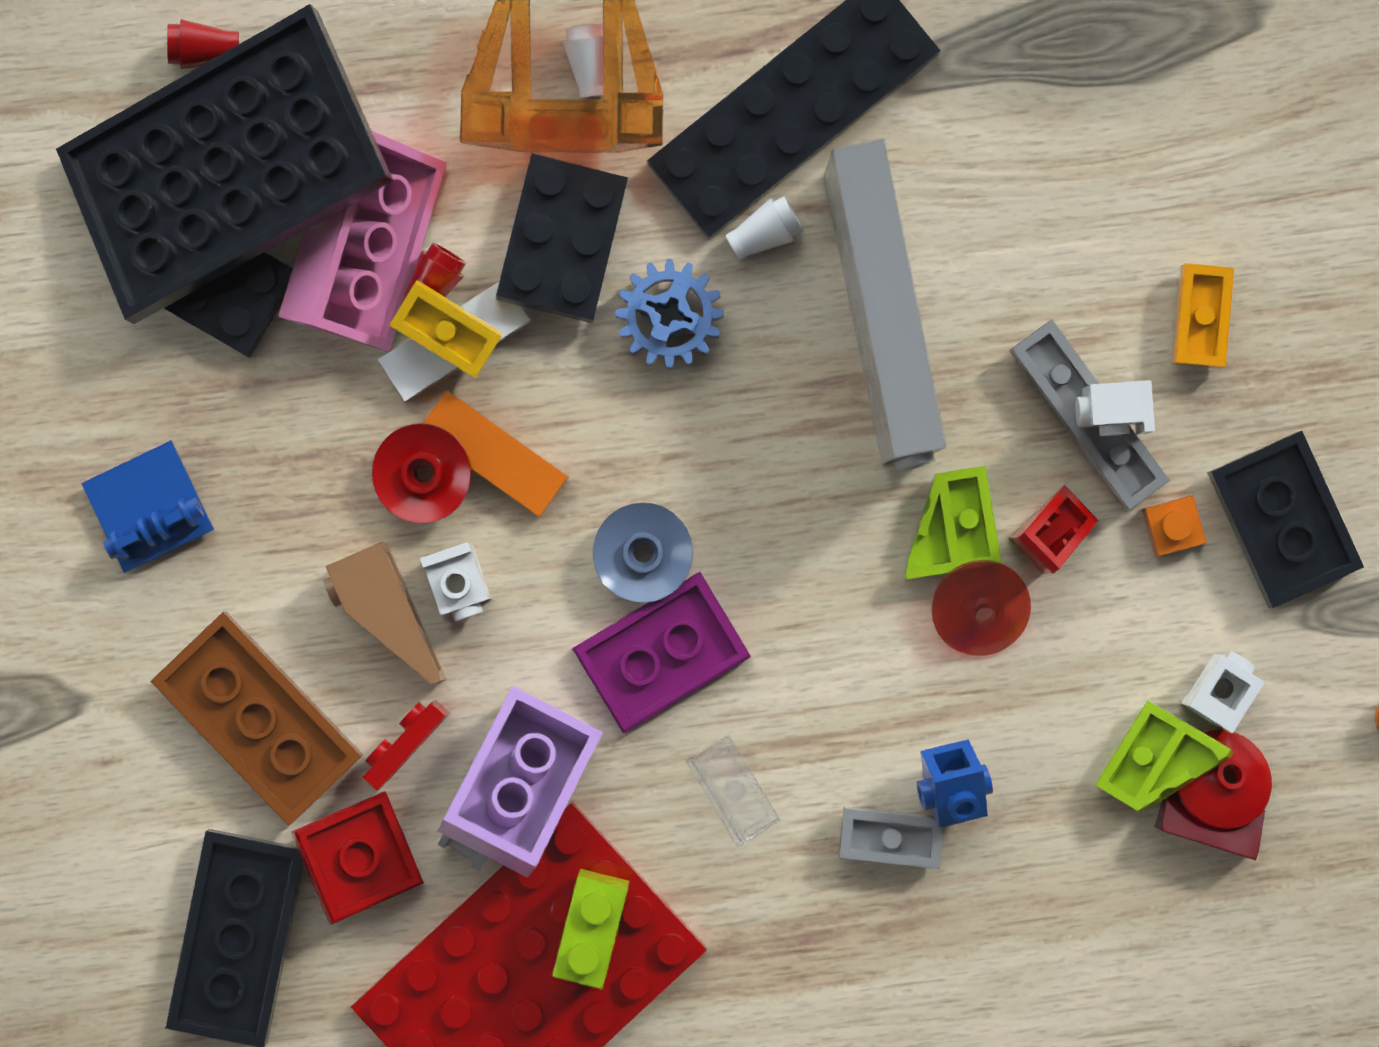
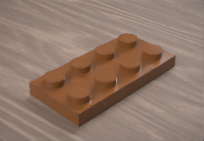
M227 611L222 612L150 681L288 826L292 825L364 755Z

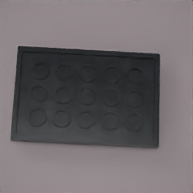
M311 4L56 148L124 320L133 324L393 181L318 10Z

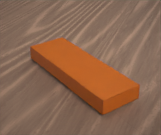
M448 390L445 391L423 422L442 427L452 433L464 446L470 459L471 469L538 517L542 516L569 478Z

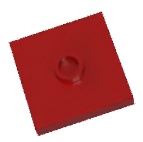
M386 791L291 831L329 925H333L424 884Z

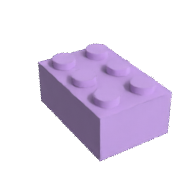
M512 686L450 805L438 832L528 877L535 869L603 732Z

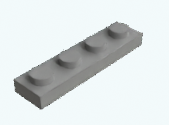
M1052 319L1009 350L1126 511L1131 510L1170 481L1131 427L1130 434L1100 436L1099 427L1085 428L1077 426L1075 414L1076 397H1083L1082 388L1090 384L1099 383Z

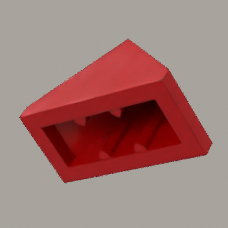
M1064 485L1008 539L1042 574H1054L1062 567L1099 520Z

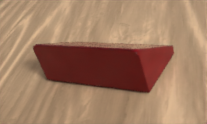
M1177 792L1162 800L1154 827L1163 832L1256 861L1260 849L1265 810L1254 821L1240 828L1217 829L1196 820L1184 808Z

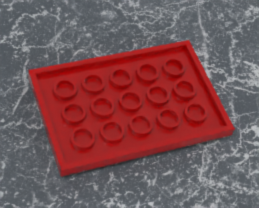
M572 801L565 807L535 869L528 877L503 865L364 993L351 1008L387 1047H603L707 951V947ZM580 869L629 881L602 989L553 977Z

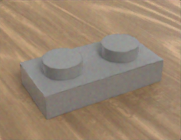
M844 806L838 856L841 859L940 869L944 827L939 828L934 816Z

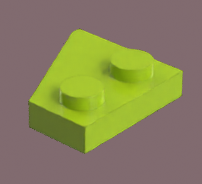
M986 465L934 474L905 567V580L1002 564Z
M1147 700L1095 785L1139 813H1143L1229 760L1234 752Z

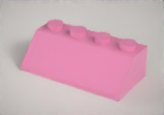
M372 131L393 181L304 230L278 317L323 333L390 352L396 329L389 326L401 306L400 304L405 297V292L418 261L447 163Z

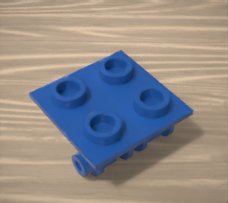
M172 440L81 483L108 539L103 542L104 547L111 559L117 558L124 573L215 530Z

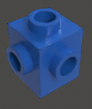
M969 739L920 751L923 780L916 781L917 793L923 810H932L939 828L988 816L986 795L993 793L992 781L987 766L980 764Z

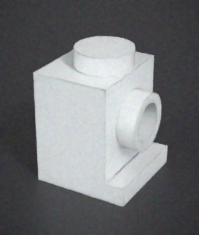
M1151 380L1090 384L1082 388L1083 397H1076L1075 414L1078 427H1099L1100 436L1130 434V425H1135V435L1148 434L1155 431Z
M466 542L420 558L440 615L452 613L454 621H458L483 612L480 603L491 599L472 542ZM453 574H460L465 580V588L457 594L451 592L447 586V581Z
M1232 651L1229 652L1227 657L1213 654L1188 695L1183 697L1180 704L1217 728L1233 733L1265 682L1253 675L1256 666ZM1219 679H1225L1229 684V691L1223 697H1218L1214 693V686Z

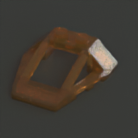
M495 0L487 26L481 33L477 45L478 51L470 74H467L461 90V143L515 152L621 153L663 145L664 94L635 0H603V100L532 99L530 0ZM510 15L512 92L490 91ZM623 22L638 93H623Z

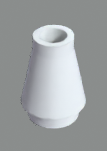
M590 24L566 28L567 41L562 43L579 89L580 98L609 95L608 77L611 35H606L605 24Z
M783 196L776 201L770 198L735 230L726 234V237L741 261L750 255L794 242V236L804 230L787 198Z

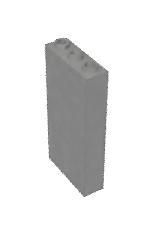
M884 139L832 149L824 173V179L882 465L894 463L896 472L923 467L926 464H930V462H934V453L946 448L885 142Z

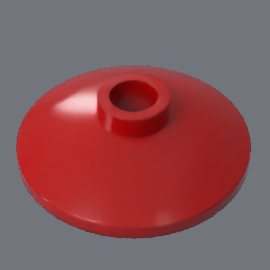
M411 424L395 430L381 443L373 460L372 481L379 500L392 514L408 522L431 523L449 516L462 504L471 484V464L464 446L452 433L432 424ZM422 463L429 464L433 469V477L429 482L422 481L417 475V469Z
M1223 730L1204 732V734L1230 748L1234 753L1229 760L1177 791L1179 800L1196 820L1207 826L1225 830L1245 826L1258 818L1269 802L1272 791V777L1269 765L1259 748L1244 736ZM1224 768H1230L1234 772L1236 777L1235 784L1225 781L1223 777Z

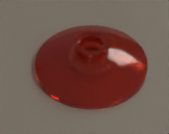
M991 560L970 561L951 570L938 584L931 603L932 620L941 639L956 651L974 656L994 654L1009 647L1024 632L1031 614L1030 594L1022 578L1007 565ZM990 608L993 610L992 616L987 620L979 621L976 619V614L980 609Z

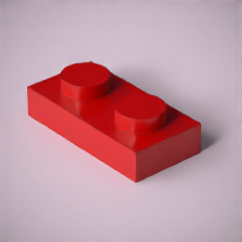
M437 700L431 702L427 707L418 702L400 721L399 725L405 731L393 744L384 739L366 758L365 762L371 768L362 778L378 791L449 716L450 712Z

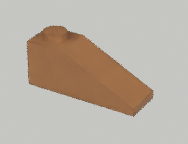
M386 542L377 543L325 566L330 577L324 579L323 582L328 596L335 607L342 605L346 614L431 685L446 679Z

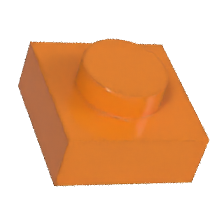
M1194 495L1142 509L1155 556H1162L1207 543Z

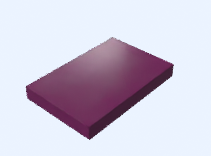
M701 572L686 579L677 590L667 597L646 603L572 648L623 734L751 657Z

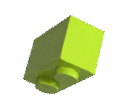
M580 869L553 977L600 989L603 988L629 881Z

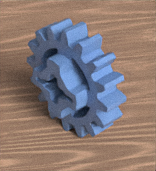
M667 259L665 271L658 272L656 267L650 262L647 264L648 277L642 279L634 273L630 276L632 285L635 287L633 292L620 290L619 298L628 303L627 308L615 310V317L617 319L628 321V325L618 331L621 338L633 336L635 341L629 349L633 355L643 349L648 352L647 365L652 366L659 356L665 358L667 369L673 368L674 358L682 357L685 364L690 366L692 365V351L696 349L704 355L709 353V348L704 341L706 336L716 339L720 336V331L711 325L712 321H717L724 317L723 310L715 309L711 306L712 303L720 298L719 290L706 292L704 288L707 286L710 277L707 274L697 279L691 277L693 264L689 262L683 267L682 272L675 271L672 259ZM672 282L670 289L656 296L648 293L645 294L648 289L657 284ZM690 289L701 302L703 317L692 312L686 299ZM670 303H676L678 305V314L684 317V320H681V322L672 320L669 327L663 326L661 324V315L655 309H667ZM636 311L648 317L653 329L649 340L641 333L637 325ZM682 333L695 335L683 345L666 347L670 338Z

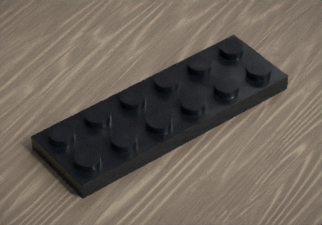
M845 0L647 160V165L708 240H710L937 57L941 50L900 0Z

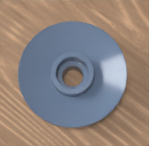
M633 503L614 511L600 526L593 544L594 565L601 581L617 596L633 602H653L672 594L686 579L693 559L692 540L684 523L667 508L653 503ZM640 543H647L653 549V556L648 562H639L634 557V549Z

